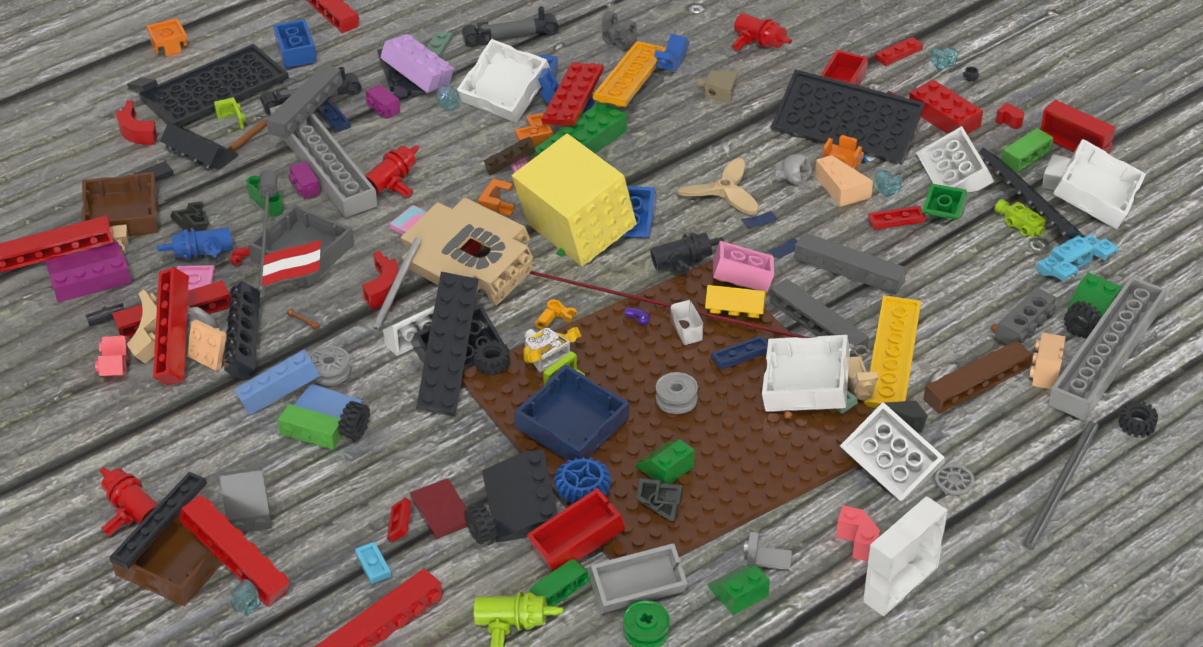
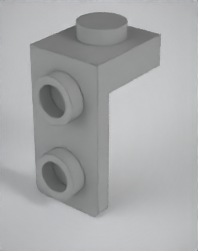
M750 532L749 541L745 540L744 553L748 554L747 565L790 569L791 550L758 547L759 533Z

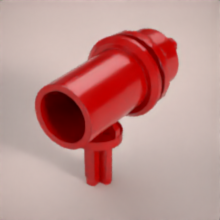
M741 13L735 20L734 30L739 36L731 45L735 52H738L745 44L750 45L753 39L757 40L758 45L767 48H780L784 43H792V39L786 37V29L772 19L762 20L746 13Z
M418 145L410 149L406 146H400L398 149L390 150L383 155V161L365 175L367 180L376 189V196L388 188L391 192L397 191L405 198L409 199L413 190L402 183V181L410 173L411 167L416 164L414 154L419 150Z
M105 467L100 469V473L104 477L101 488L106 492L107 500L111 502L114 508H117L114 510L117 515L101 527V529L110 537L124 524L127 526L131 525L133 520L140 525L158 503L142 489V482L133 474L125 473L120 468L112 471L107 470Z

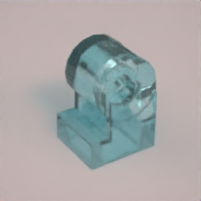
M952 47L943 50L934 48L932 49L930 61L937 70L955 66L958 50Z
M884 169L876 171L874 187L888 198L901 191L902 178L899 176L893 177L889 171Z
M247 579L231 591L233 597L231 600L232 607L247 617L261 605L257 588Z

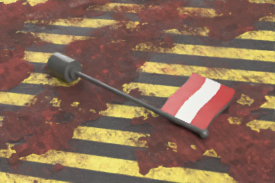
M272 170L261 172L259 179V194L265 197L259 286H257V290L260 292L266 287L308 277L320 272L321 239L306 245L286 248L265 255L269 198L276 195L278 175Z

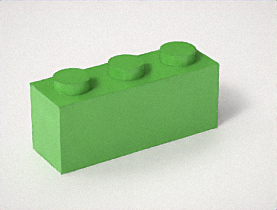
M1036 128L1021 139L1016 140L1010 146L1005 147L1002 151V160L1018 173L1051 151L1053 137Z
M288 404L277 420L281 435L334 450L342 438V435L339 434L340 430H338L340 418Z

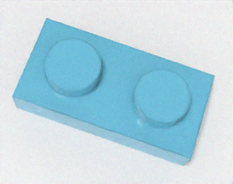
M375 542L355 549V555L371 584L391 577V571Z

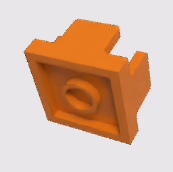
M178 18L146 26L155 54L159 53L158 47L163 46L165 55L171 56L182 52L180 42H182L183 46H187V34Z
M841 135L839 145L832 144L833 139L829 138L823 147L822 158L832 155L857 170L864 158L862 147L859 146L856 150L857 139Z

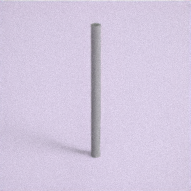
M414 238L372 326L376 331H379L421 243L419 238Z

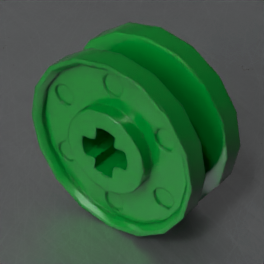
M644 600L630 605L624 612L623 617L625 640L633 647L662 646L668 639L670 631L668 611L655 601Z

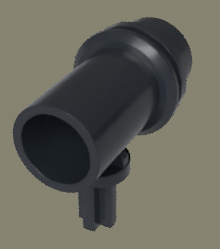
M706 232L683 234L680 240L650 248L653 265L656 271L672 268L686 275V271H689L688 262L691 265H695V261L700 263L705 257L712 256V246L719 245V242H724V239L720 237L709 240Z

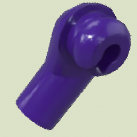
M626 307L625 317L639 318V324H648V319H650L648 313L638 308Z

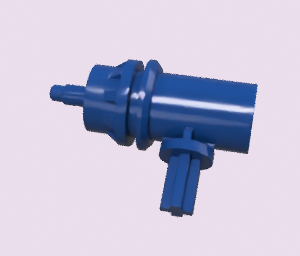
M229 227L195 231L193 228H190V232L185 229L179 234H172V243L157 246L158 251L173 250L174 258L191 260V256H194V259L197 260L199 255L207 254L217 257V254L220 252L232 251V239Z

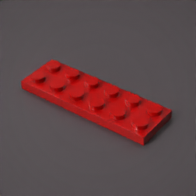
M571 63L541 118L542 124L575 126L604 71L603 64Z

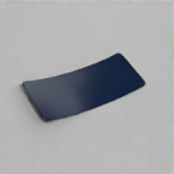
M769 211L759 216L741 220L747 227H756L777 220V217L772 211Z
M792 238L785 244L768 251L779 258L794 252L795 244L798 241Z

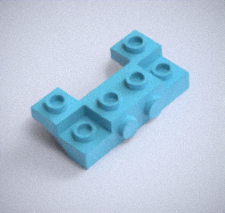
M1092 234L1084 238L1077 236L1060 246L1054 247L1050 256L1037 262L1036 271L1042 276H1054L1065 282L1067 277L1073 274L1077 276L1078 268L1091 262L1093 255L1106 260L1108 255L1112 253L1117 254L1119 248L1106 238L1100 241Z

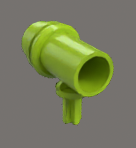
M519 591L516 596H476L474 602L475 624L488 625V632L492 634L490 647H504L505 635L510 633V626H516L518 630H523V627L525 630H530L535 626H545L547 615H562L564 613L562 607L547 606L545 596H536L531 592L523 594L522 591Z

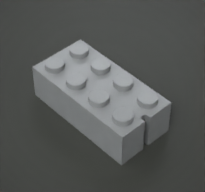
M675 544L591 565L588 575L600 613L603 614L629 607L638 601H651L684 592L688 583L682 566H678L680 559Z

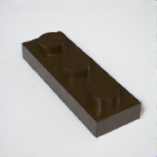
M530 136L485 159L484 163L489 175L535 152L536 150Z

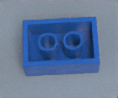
M305 19L273 25L275 41L285 68L317 62L315 45Z

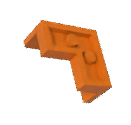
M543 113L526 116L528 127L515 129V136L518 142L530 136L536 148L553 135L550 126L542 124L541 118Z

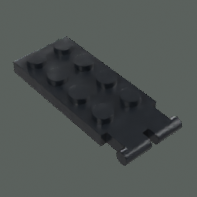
M383 48L377 50L389 90L394 92V96L398 99L408 98V95H411V97L426 95V91L380 58Z

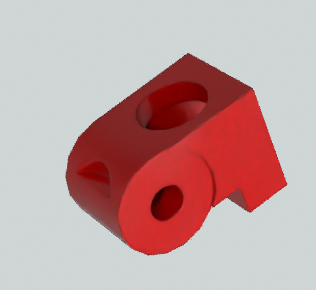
M1005 103L997 110L995 122L1000 125L1005 123L1013 129H1019L1023 126L1024 112L1009 103Z

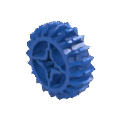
M583 456L582 459L575 457L574 461L567 459L566 464H561L560 469H557L554 483L555 490L559 494L560 499H564L566 503L572 502L574 504L597 488L604 496L609 494L611 479L605 464H601L600 460L594 461L592 457L588 460Z

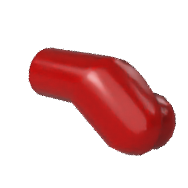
M249 247L236 248L230 256V262L233 265L241 264L244 256H250Z

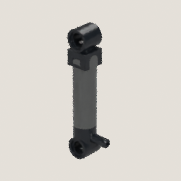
M540 6L538 8V18L491 25L488 22L477 23V27L469 24L463 27L462 35L465 44L469 47H474L479 42L481 46L488 45L491 39L500 40L541 33L554 35L559 31V25L555 15L552 13L545 14L544 7Z
M339 67L338 69L341 70L343 81L341 86L329 98L343 94L354 96L360 93L362 86L354 73L345 74V68ZM287 87L275 89L276 94L271 91L264 92L260 97V101L265 112L271 115L270 108L283 104L298 88L288 90Z

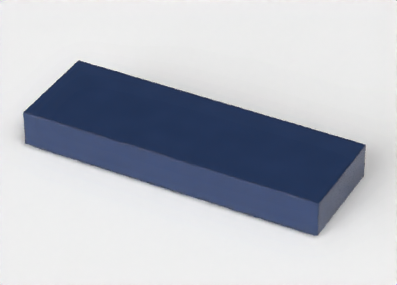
M329 97L316 109L335 133L351 128L350 122Z
M761 335L711 353V359L718 369L722 370L767 354L768 342Z

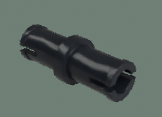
M123 303L108 308L102 307V310L85 315L89 326L105 320L106 322L110 321L113 318L112 313L124 310L125 308Z

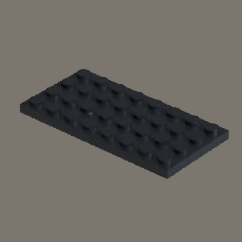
M253 43L160 83L157 87L146 92H140L139 97L165 123L181 127L214 112V102L234 97L235 101L238 102L241 99L289 79L287 71Z
M795 69L772 122L771 129L826 144L828 139L831 138L833 139L832 144L839 145L841 135L857 139L856 150L861 146L864 155L902 165L925 103Z

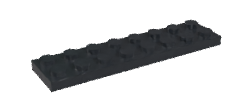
M984 147L980 150L979 153L984 157L982 160L987 165L992 166V170L999 176H1002L1006 183L1013 186L1018 194L1024 196L1030 205L1035 206L1037 212L1042 216H1046L1049 223L1059 228L1058 231L1069 239L1077 236L1086 237L1002 159Z
M442 271L440 273L416 409L450 416L456 415L479 281L477 278Z

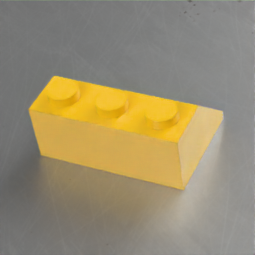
M708 285L705 308L710 309L709 313L721 314L722 310L729 311L728 315L740 316V313H748L747 317L759 318V315H764L767 293L759 290Z

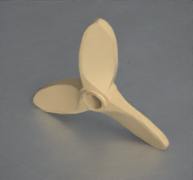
M742 158L732 160L724 169L722 179L716 182L686 186L678 189V195H717L725 198L730 205L743 213L754 215L758 212V204L755 199L744 189L737 186L745 171V162Z

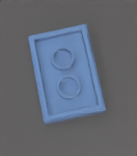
M311 383L294 406L340 418V414H343V408H346V404H349V401L363 404V400Z

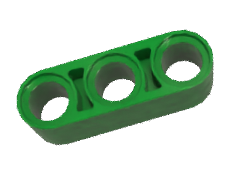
M251 176L246 180L248 195L265 210V197L259 194L260 176ZM278 192L275 196L269 198L268 214L273 217L280 216L284 212L282 196Z
M572 559L535 583L529 592L536 596H545L547 606H555L588 583L590 580L588 570L577 560Z

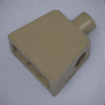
M712 70L707 79L698 77L697 87L705 88L706 98L730 104L737 87L738 72Z

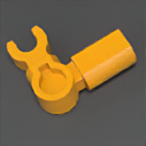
M549 300L547 309L535 321V326L539 330L548 328L556 317L563 318L567 323H572V317L577 316V310L566 308L558 300Z

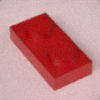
M406 497L391 507L387 539L391 542L404 537L409 530L408 523L411 515L412 501Z

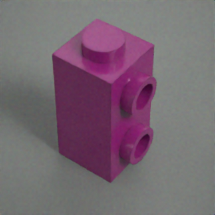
M379 84L366 90L367 105L377 111L379 115L389 119L400 113L399 99Z
M306 161L289 166V181L295 185L297 194H301L304 200L321 195L319 180Z

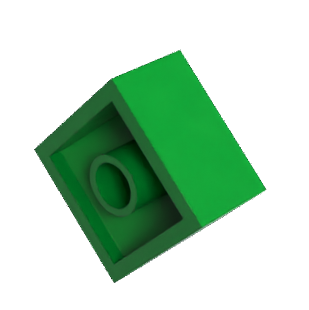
M931 183L922 213L956 220L962 218L967 204V190Z
M1088 272L1080 281L1067 310L1078 301L1080 303L1086 301V305L1091 303L1092 308L1096 306V312L1100 311V316H1103L1123 287Z
M680 439L665 442L638 461L635 466L653 480H660L664 484H672L694 467L695 450Z
M743 565L709 583L708 588L730 613L735 615L769 596L770 579L757 565Z

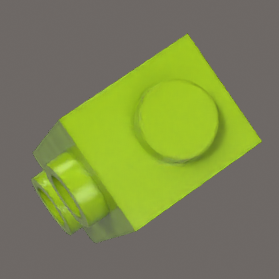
M234 97L214 102L218 119L235 116L240 129H244L245 115L241 111L240 104H236Z

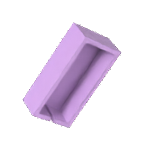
M405 34L387 40L384 43L380 58L427 93L438 89V87L442 88L450 84L454 67L416 41L411 35Z

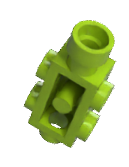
M1000 199L995 205L994 210L1000 215H1005L1004 221L1009 227L1014 226L1019 229L1023 236L1028 235L1033 238L1037 235L1040 237L1045 232L1046 219L1018 201L1010 206L1009 202Z

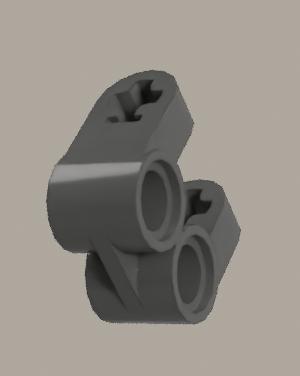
M609 10L606 11L602 18L603 40L610 45L615 43L620 50H626L637 41L636 22L626 19L621 26L618 23L617 14Z

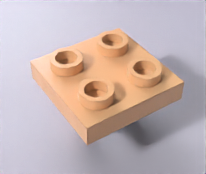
M199 320L192 321L187 357L215 371L220 370L222 367L226 331H220V328H213Z

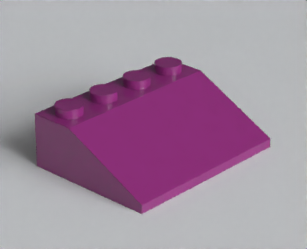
M118 242L45 261L58 303L132 283L124 254Z

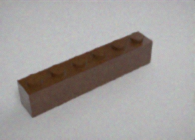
M1018 341L1007 344L995 352H991L950 374L944 375L934 382H930L925 386L923 400L940 414L1029 369L1032 353Z

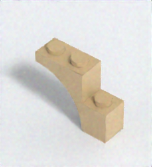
M143 289L138 294L143 307L142 319L139 328L127 343V346L136 358L146 364L154 357L157 295L154 292L150 294Z
M861 356L850 357L848 388L850 393L857 399L867 400L873 395L878 380L877 372H867Z

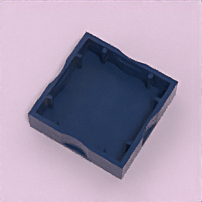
M565 364L547 381L541 390L533 394L515 410V428L566 460L574 461L575 457L582 459L583 456L585 459H588L629 419L630 403L608 389L596 385L588 377Z

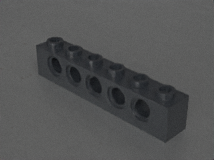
M241 281L237 286H233L229 292L230 303L228 305L229 315L227 317L228 328L226 330L224 371L244 381L255 370L260 291Z

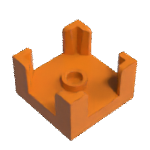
M492 179L479 197L478 204L498 214L511 216L514 213V205L501 201L500 188L512 191L513 184Z

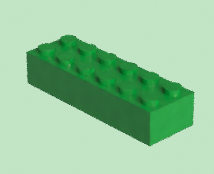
M599 102L583 113L575 126H565L535 148L536 151L533 152V159L565 134H569L596 154L627 131V114L606 103Z

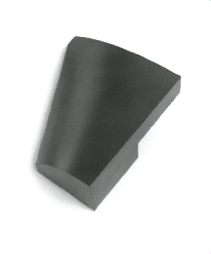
M202 202L188 203L187 209L171 212L170 217L183 230L187 229L188 232H190V228H193L195 231L205 230L209 224L208 218H206V211L202 209Z
M640 478L636 499L670 522L675 523L682 499L683 486L664 484L660 480Z

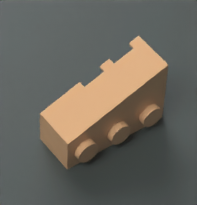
M832 155L816 160L815 177L839 207L872 197L873 181Z
M1042 332L1041 339H1036L1034 351H1038V353L1034 352L1032 364H1036V366H1031L1029 376L1033 378L1032 386L1051 389L1058 380L1065 336Z

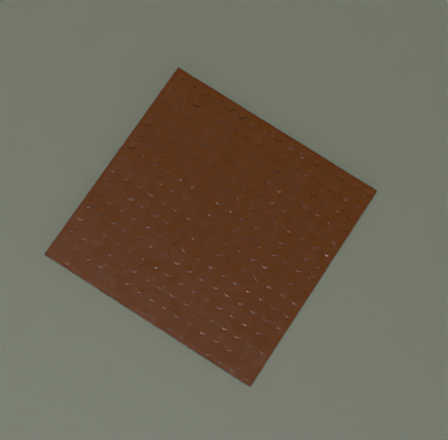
M712 260L687 271L686 275L680 274L639 292L635 296L669 304L690 300L696 310L709 313L710 309L705 308L708 285L744 288L736 286L734 283L721 282L713 278ZM631 298L621 300L554 330L557 333L567 334V331L571 328L578 327L581 337L576 338L575 342H570V351L577 355V369L596 385L608 389L630 403L629 419L588 458V460L591 457L594 461L600 460V463L605 464L607 470H609L611 485L609 494H606L605 497L620 513L626 529L599 547L609 560L673 543L675 544L678 556L681 557L860 466L840 445L873 411L862 400L857 399V404L843 414L835 408L789 410L792 417L785 419V411H765L762 389L764 374L767 370V354L719 370L711 359V353L761 335L767 342L768 339L794 337L699 315L703 321L702 340L684 345L671 323V308ZM626 307L638 308L648 313L650 316L648 324H639V318L625 317ZM764 309V315H759V318L747 317L748 313H740V316L728 315L729 311L722 310L721 314H715L789 332L766 309ZM679 321L681 327L684 329L690 326L688 321ZM525 343L509 350V368H506L505 372L501 371L499 375L497 373H494L493 376L490 373L485 375L484 372L481 373L479 369L477 370L476 365L463 370L461 381L463 387L519 453L544 450L553 493L565 508L571 506L572 502L566 503L564 499H560L559 494L555 490L554 483L557 469H560L561 464H566L567 460L515 428V410L544 387L543 371L539 372L533 363L527 364L524 361L523 349L525 348ZM680 372L686 373L696 380L698 401L691 411L683 414H672L659 408L656 403V383L663 375ZM680 439L693 448L695 453L694 467L672 483L683 486L682 499L674 523L636 499L639 479L652 478L635 465L663 443Z

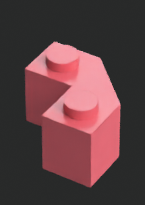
M129 336L102 337V341L99 342V351L102 353V356H98L95 364L96 372H99V376L127 375L126 361L130 359V349L127 346Z
M843 505L838 519L836 538L853 541L852 558L868 562L870 544L879 538L880 529L864 510Z

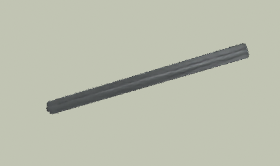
M1089 421L1027 534L1024 540L1025 547L1034 549L1098 430L1099 425L1097 423Z

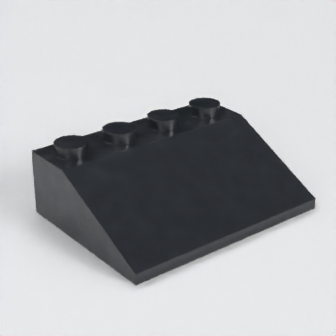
M482 304L474 306L463 370L475 365V349H477L478 345L481 346L482 342L487 343L488 340L491 342L497 340V343L503 342ZM431 326L414 333L411 340L413 348L423 363L425 361Z
M543 449L522 452L482 470L490 515L497 530L496 543L528 538V533L558 514Z

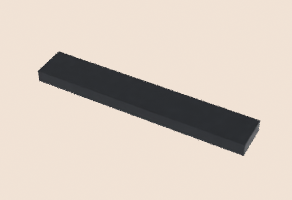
M188 472L109 557L110 561L128 570L180 514L181 508L190 503L207 484L206 478Z

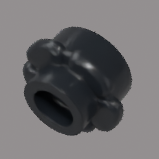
M972 66L965 68L963 77H966L967 81H975L979 78L978 69Z

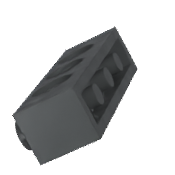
M1036 287L998 323L995 338L1006 344H1011L1015 341L1023 343L1030 333L1033 334L1039 324L1042 325L1048 315L1051 316L1056 309L1054 304L1057 297Z

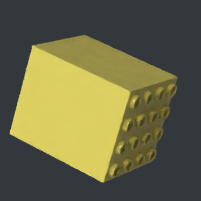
M565 134L512 175L527 224L557 248H562L566 255L582 267L637 224L624 175L569 134Z

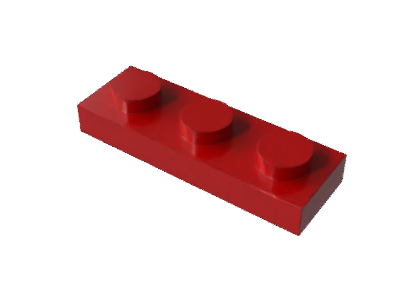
M911 37L875 53V59L886 67L923 50V44Z
M920 206L868 213V221L873 230L925 223L926 219Z

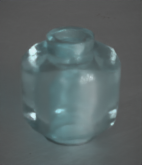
M444 85L437 90L436 100L442 108L450 110L458 105L459 95L452 86Z

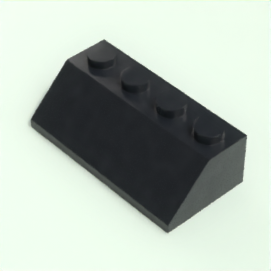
M167 123L160 142L166 144L165 148L172 151L178 150L179 155L184 157L190 156L191 161L199 164L203 162V166L213 170V167L222 169L238 157V153L189 129Z

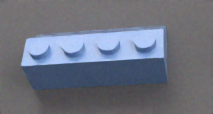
M304 349L235 388V391L249 415H252L320 375Z

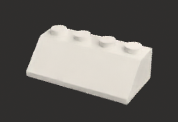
M434 306L383 329L384 343L396 356L413 349L411 340L414 333L431 326Z

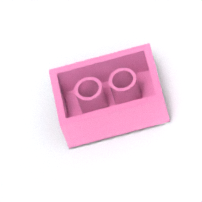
M720 241L713 258V278L721 282L727 281L739 287L744 286L767 293L774 277L773 256Z

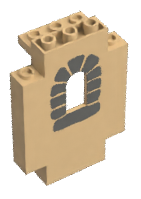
M465 197L453 209L437 202L400 237L407 251H409L414 238L421 240L408 270L437 285L439 284L441 271L479 279L477 291L480 288L485 290L491 304L495 306L534 269L531 264L533 260L532 254L528 246L525 245L530 240L525 226ZM471 238L491 248V251L483 258H476L460 250V248Z

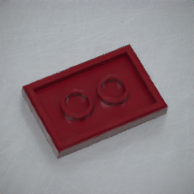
M448 478L410 492L411 500L435 539L467 527V522L464 518V510L467 508Z

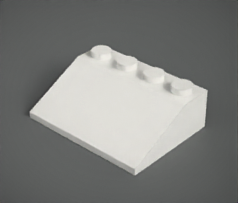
M962 126L916 152L933 184L965 189L968 193L979 191L994 182Z
M882 403L840 445L845 452L900 502L930 479L945 463L944 456L885 403Z

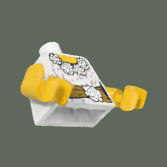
M578 327L571 328L567 331V334L557 333L549 328H545L537 333L533 329L528 330L525 333L524 361L527 364L533 363L539 372L544 371L570 352V342H575L576 338L581 337Z

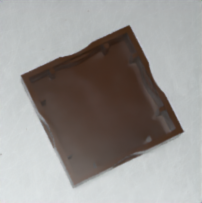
M154 172L82 180L83 207L81 222L107 215L111 226L126 225L129 236L159 233L158 188Z
M179 514L128 570L114 563L112 565L116 576L185 607L223 563L179 520Z

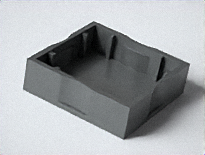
M294 204L272 226L267 228L265 255L286 248L306 245L321 239L320 272L308 277L294 279L306 286H310L354 246L352 228L334 220L323 218L315 212ZM263 232L248 244L251 261L261 265Z

